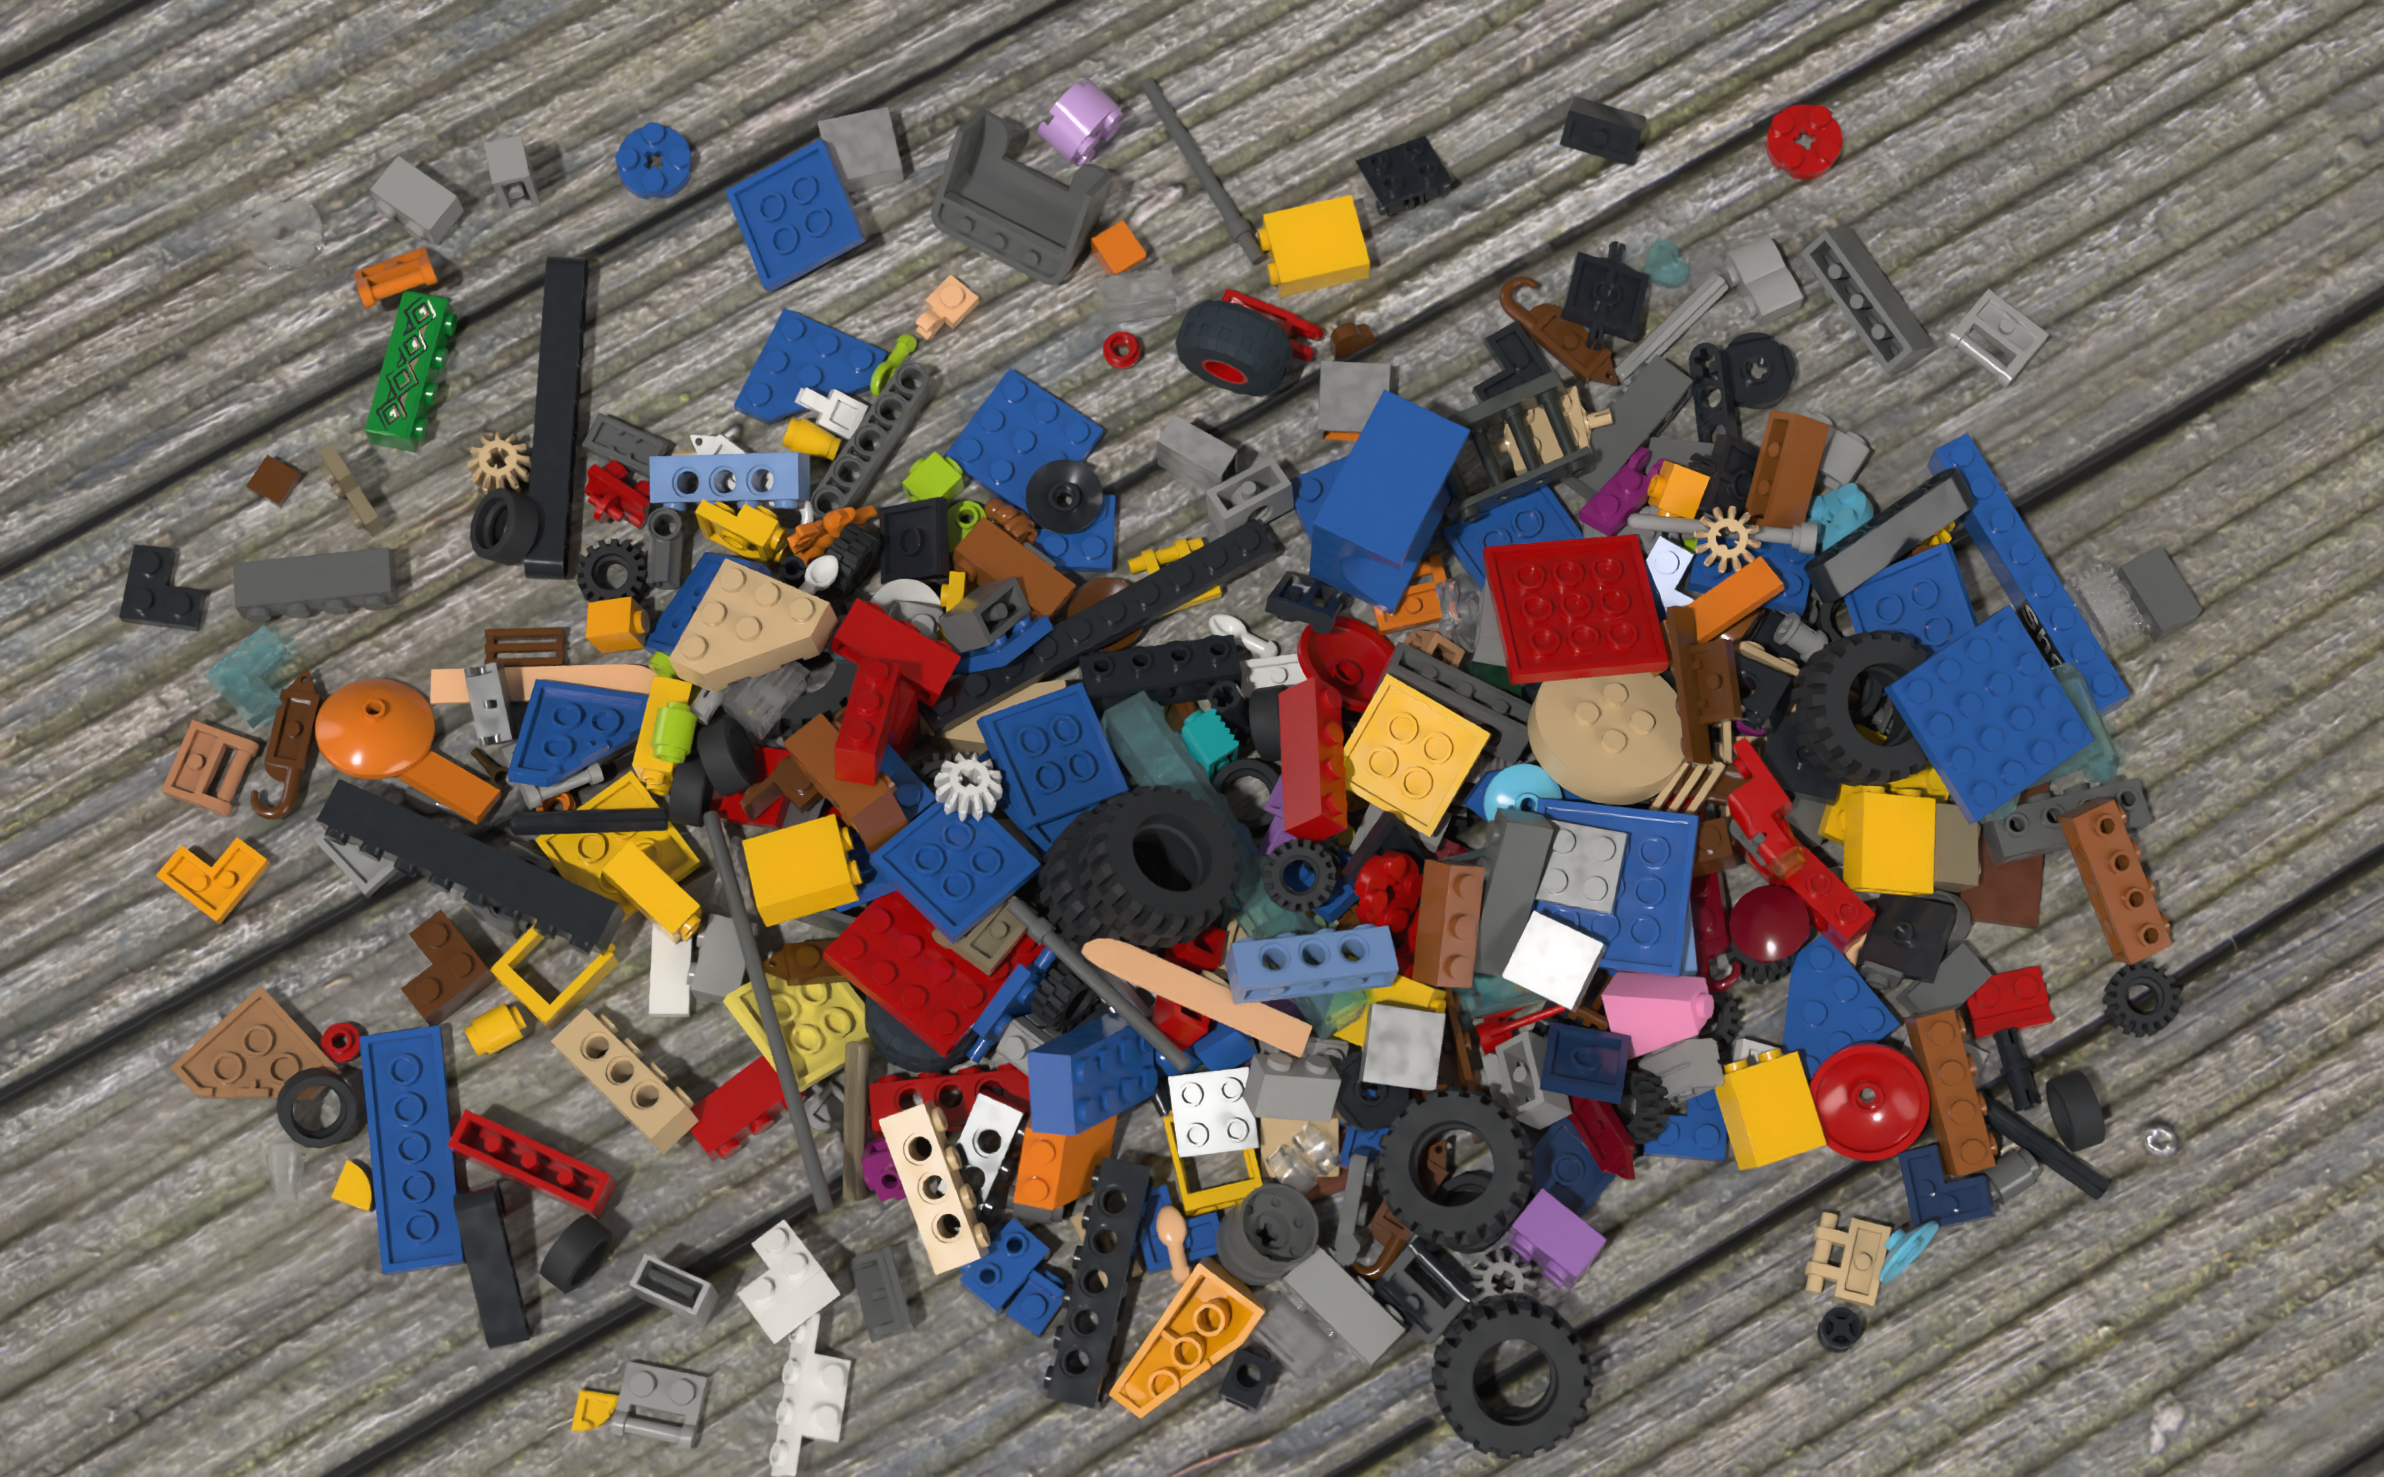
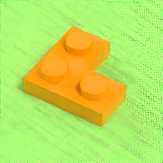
M236 837L212 868L181 845L156 874V877L220 925L271 863Z

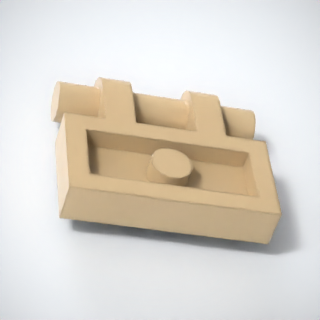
M1822 1212L1820 1226L1815 1227L1812 1238L1816 1241L1812 1261L1807 1262L1805 1275L1808 1276L1805 1291L1821 1295L1824 1280L1835 1282L1833 1299L1873 1308L1880 1283L1879 1275L1887 1251L1884 1245L1890 1237L1891 1227L1851 1218L1846 1233L1835 1230L1838 1215ZM1832 1245L1844 1247L1839 1268L1828 1265Z

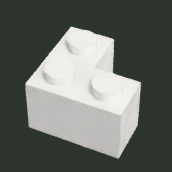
M782 1220L751 1244L769 1270L737 1293L774 1344L840 1295L825 1271L785 1220Z

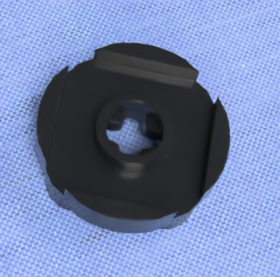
M1761 332L1742 334L1734 338L1724 350L1729 360L1734 406L1738 408H1768L1783 400L1788 394L1795 376L1794 358L1788 347L1783 343L1780 345L1777 341L1770 339L1771 336ZM1751 363H1757L1758 368H1765L1766 373H1763L1761 378L1756 379L1753 376H1749L1746 371L1750 370Z
M1357 1051L1343 1059L1335 1068L1341 1083L1333 1111L1341 1122L1360 1133L1382 1131L1391 1126L1388 1122L1395 1113L1399 1116L1407 1109L1404 1104L1408 1102L1409 1089L1408 1087L1375 1083L1379 1087L1375 1092L1378 1100L1374 1102L1370 1098L1364 1100L1360 1096L1362 1092L1360 1083L1363 1081H1359L1363 1051ZM1365 1082L1367 1085L1372 1084V1082Z

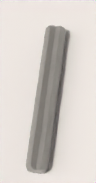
M1716 273L1711 274L1614 369L1618 382L1626 387L1630 386L1633 383L1631 377L1642 362L1649 364L1656 354L1661 356L1727 292L1728 285L1725 282L1726 280Z

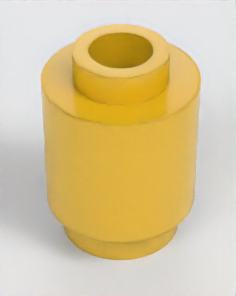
M504 1002L471 1020L472 1025L464 1028V1031L478 1057L487 1052L489 1055H492L522 1039L523 1034L521 1030L527 1027L518 1008L514 1006L509 1009Z

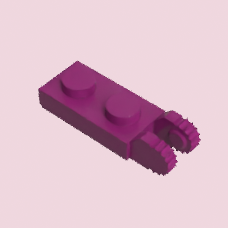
M1640 447L1631 456L1627 466L1624 465L1579 511V520L1606 536H1614L1627 522L1628 517L1636 513L1648 501L1650 496H1648L1647 491L1652 477L1655 474H1659L1664 460H1669L1663 457L1660 458L1651 467L1646 477L1640 472L1648 464L1651 458V451L1645 447Z

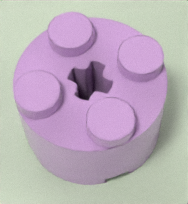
M1088 77L1083 78V86L1079 82L1075 83L1049 111L1053 115L1052 121L1049 125L1042 121L1037 134L1070 164L1076 163L1081 167L1086 165L1094 156L1096 151L1093 147L1101 138L1107 142L1121 126L1118 122L1122 116L1121 107Z

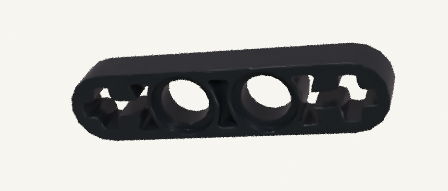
M1709 342L1696 345L1689 356L1699 442L1712 443L1710 433L1717 425H1723L1726 434L1738 439L1727 353L1723 348ZM1708 354L1715 356V360L1711 361L1709 368L1702 364L1703 361L1708 359ZM1711 375L1718 377V379H1711ZM1718 388L1721 392V400L1717 406L1709 408L1705 402L1706 395L1711 389Z

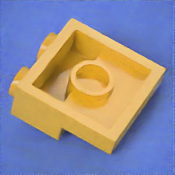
M702 499L695 511L705 539L748 561L762 563L770 571L776 562L781 563L786 558L790 550L789 542L785 540L787 530L780 527L779 521L776 520L777 516L765 507L757 506L754 509L744 504L738 515L735 516L736 512L724 503L716 501L713 505Z

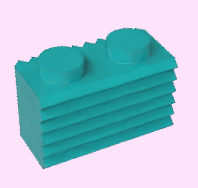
M1200 709L1184 720L1185 726L1182 728L1181 733L1182 742L1180 750L1206 787L1212 785L1214 776L1231 762L1236 761L1238 756L1239 741L1234 740V735L1230 734V728H1225L1226 722H1222L1221 716L1216 715V709H1210L1206 712Z

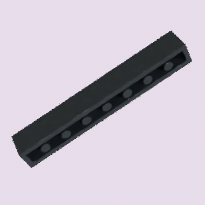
M338 779L316 820L326 831L324 836L332 842L341 846H346L347 842L353 843L360 847L358 851L374 861L380 862L382 857L395 862L393 867L410 877H415L416 873L422 874L429 878L428 883L441 891L449 893L451 888L464 893L463 899L483 909L486 904L498 908V915L515 924H519L521 919L534 925L533 930L548 939L554 940L556 935L569 940V947L587 956L590 955L591 951L602 956L605 955L626 914L619 903L341 779Z

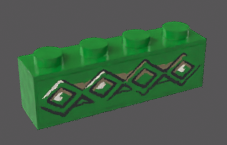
M406 290L403 291L364 430L371 444L416 453L419 441L425 440L428 431V419H425L428 407L434 406L438 395V384L435 383L438 371H443L447 363L448 350L445 348L448 335H454L457 326V314L454 313L448 299Z

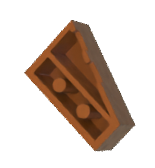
M820 713L783 743L796 765L821 795L828 799L843 815L841 819L849 828L852 826L859 833L865 848L872 855L909 825L893 795L897 791V787L884 771L878 774L875 786L835 780L834 747L841 724L838 721L831 724Z

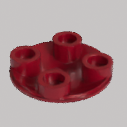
M1768 885L1747 892L1737 901L1730 915L1729 929L1733 942L1742 953L1759 964H1769L1772 961L1789 957L1810 936L1809 914L1804 902L1794 892L1784 887Z

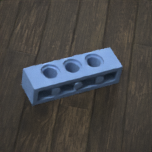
M782 452L649 456L650 503L663 505V507L671 508L676 512H686L687 504H700L702 499L713 505L716 501L721 503H737V510H741L744 504L756 509L757 506H760L761 502H774V509H797L798 501H810L809 454ZM766 472H770L773 476V485L765 492L761 487V478ZM733 473L736 478V485L728 493L724 488V480L728 474ZM696 474L699 479V486L691 494L687 488V481L691 475Z
M1363 924L1352 930L1345 931L1325 928L1316 931L1314 934L1297 936L1296 933H1283L1274 939L1265 940L1246 937L1231 943L1225 958L1234 1005L1391 987L1399 971L1389 926L1375 927L1373 924ZM1342 953L1353 954L1358 961L1347 960ZM1303 957L1313 958L1319 965H1309L1303 960ZM1263 962H1273L1280 970H1271Z

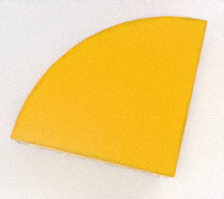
M346 1160L331 1198L371 1213L374 1204L371 1183L361 1168L353 1162Z
M579 1389L571 1430L573 1432H587L604 1425L613 1417L619 1396Z

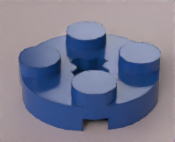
M656 122L647 123L643 128L630 133L621 143L615 156L623 185L629 192L641 199L649 200V197L655 198L660 196L662 199L676 195L687 185L692 173V157L686 140L677 131L669 127H663ZM651 156H661L660 160L663 166L659 169L655 166L648 169L646 168L648 164L647 159Z

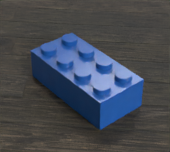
M1107 1013L1028 1051L1032 1132L1076 1136L1155 1095L1158 1076L1154 1069V1047L1118 1013ZM1144 1015L1151 1022V1016Z

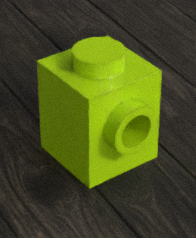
M935 451L927 459L922 457L917 460L909 470L910 475L902 482L904 495L911 502L941 497L947 499L948 505L964 490L961 476L963 474L962 469L950 457L943 459Z

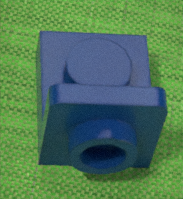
M1032 1270L1028 1275V1282L1005 1314L1040 1338L1062 1307L1065 1291L1062 1290L1064 1283L1052 1273L1044 1270L1042 1275H1040L1035 1270Z

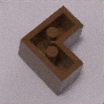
M439 910L409 933L432 965L402 987L401 990L429 1026L441 1024L496 981L487 966L442 910Z

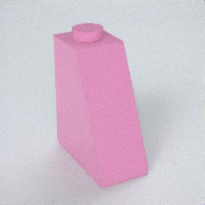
M1617 972L1601 994L1611 1033L1631 1036L1627 1061L1697 1035L1706 1021L1712 1016L1714 1010V1000L1708 992L1706 980L1703 977L1680 976L1678 978L1653 974Z

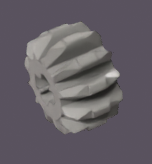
M1502 1250L1496 1251L1495 1264L1487 1255L1481 1256L1480 1262L1484 1270L1478 1267H1472L1470 1270V1275L1478 1281L1469 1284L1478 1293H1481L1473 1300V1306L1478 1307V1301L1488 1297L1492 1301L1500 1300L1501 1295H1514L1517 1299H1525L1527 1296L1534 1299L1535 1297L1525 1289L1535 1288L1537 1280L1534 1278H1523L1531 1271L1532 1266L1527 1263L1518 1269L1516 1264L1519 1260V1254L1517 1253L1512 1254L1509 1263L1504 1262ZM1501 1277H1505L1509 1280L1507 1286L1512 1287L1513 1290L1505 1289L1502 1294L1495 1291L1497 1284H1491V1281L1498 1282Z

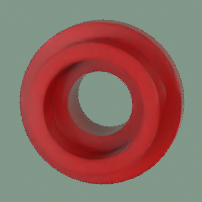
M1115 332L1107 337L1103 344L1104 359L1114 368H1130L1140 358V343L1131 333ZM1119 347H1125L1129 352L1125 356H1118L1115 350Z
M336 1023L324 1032L321 1038L322 1051L333 1062H349L361 1050L359 1039L361 1035L354 1026L348 1023ZM339 1036L347 1037V1044L343 1048H335L334 1041Z

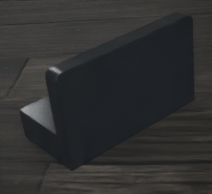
M1575 97L1569 109L1559 145L1632 166L1647 117L1581 97Z

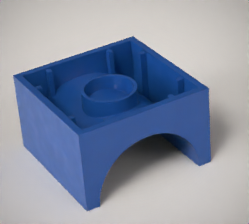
M1384 389L1313 522L1309 575L1393 615L1446 515L1444 508L1450 506L1454 499L1447 482V477L1469 437L1470 430Z

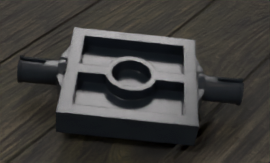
M1619 241L1610 243L1607 258L1594 257L1578 251L1573 262L1560 314L1561 319L1589 328L1585 345L1590 349L1594 343L1593 351L1601 349L1604 334L1632 342L1638 329L1650 275L1633 270L1622 263L1625 245L1620 243L1617 249Z
M1718 434L1710 460L1699 453H1694L1690 457V460L1694 462H1688L1689 467L1710 477L1698 509L1713 516V509L1719 507L1723 519H1726L1729 507L1735 506L1736 514L1734 520L1739 521L1744 513L1759 451L1728 434Z

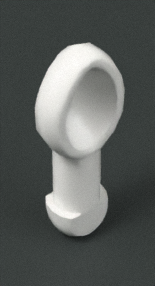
M825 555L811 562L805 572V581L799 587V590L814 595L817 591L827 589L834 582L838 574L839 566L836 557Z
M1225 614L1213 615L1209 619L1208 626L1213 635L1225 636L1233 634L1235 645H1240L1260 655V658L1278 655V647L1270 640L1266 642L1248 633L1245 625L1239 619Z

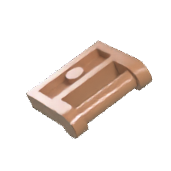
M192 720L161 791L166 796L206 809L221 817L229 818L233 809L231 801L250 758L256 756L260 746L249 739ZM228 747L236 750L215 798L207 795V792Z

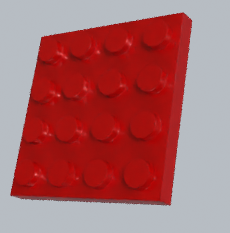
M1637 534L1483 547V564L1511 685L1667 671L1669 660Z
M897 890L876 898L824 950L822 959L942 1057L946 1058L972 1031V1026L1018 964L1026 966L1033 963L1045 945H1038L1026 932L994 972L988 976L951 948H944L939 945L932 937V932L936 927ZM975 926L970 931H968L964 935V937H967L969 933L975 928Z

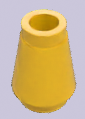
M792 417L782 446L789 448L790 452L809 454L812 457L827 458L834 461L842 439L835 437L804 417L801 420Z

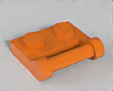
M425 246L354 272L357 288L365 309L376 306V301L424 283L427 286L438 283Z
M1439 553L1427 555L1426 560H1421L1413 578L1431 575L1433 581L1407 587L1393 615L1372 606L1379 635L1455 619L1456 613Z

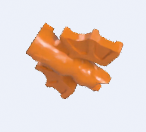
M873 505L856 510L853 507L831 510L826 513L823 519H819L815 523L810 522L797 526L795 534L789 536L787 540L794 555L800 557L807 566L815 559L825 556L826 548L834 545L833 541L836 537H840V532L844 528L846 529L848 524L856 523L863 528V524L868 519L877 516L878 513Z

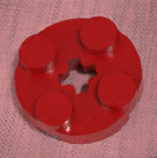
M1795 105L1786 108L1774 116L1766 137V152L1769 160L1778 170L1779 168L1783 169L1785 172L1790 173V177L1795 179L1810 180L1823 176L1831 169L1841 151L1843 138L1837 121L1831 116L1830 111L1826 107L1821 105ZM1799 135H1806L1813 142L1810 143V149H1804L1802 144H1795L1794 140H1797Z
M1386 850V854L1383 856L1375 854L1362 867L1354 890V894L1360 895V908L1355 906V911L1358 919L1363 924H1373L1375 927L1389 926L1390 931L1397 933L1404 930L1409 917L1417 905L1418 899L1421 897L1423 875L1419 874L1418 866L1410 856L1397 851ZM1390 885L1389 892L1387 893L1386 888Z

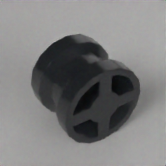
M1843 1307L1833 1308L1825 1314L1818 1324V1341L1828 1352L1835 1354L1845 1353L1859 1339L1862 1330L1861 1321L1856 1313L1850 1309Z

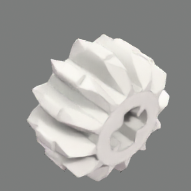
M975 752L970 757V760H965L960 753L955 756L954 763L945 760L941 766V773L935 776L934 785L937 788L935 798L937 803H945L944 811L946 815L957 811L962 822L967 814H972L977 821L982 818L983 811L992 814L996 807V801H999L1002 797L1003 788L999 785L1002 778L1000 771L992 770L993 763L991 759L980 763Z

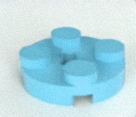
M1855 483L1845 484L1840 489L1831 491L1822 497L1820 495L1811 497L1805 522L1818 524L1817 554L1822 553L1873 518L1874 510L1872 504Z

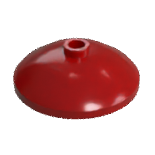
M1336 616V623L1327 634L1316 633L1311 625L1308 624L1301 633L1297 643V657L1305 677L1309 679L1315 676L1340 690L1342 708L1364 713L1373 699L1372 695L1380 674L1395 648L1383 635H1379L1378 631L1352 618Z
M1858 1043L1844 1047L1827 1057L1817 1068L1810 1081V1093L1826 1144L1833 1151L1845 1157L1861 1161H1875L1892 1157L1908 1148L1919 1137L1927 1122L1930 1098L1925 1078L1918 1066L1908 1056L1890 1046L1878 1043ZM1865 1088H1870L1875 1092L1868 1099L1862 1098L1859 1094Z

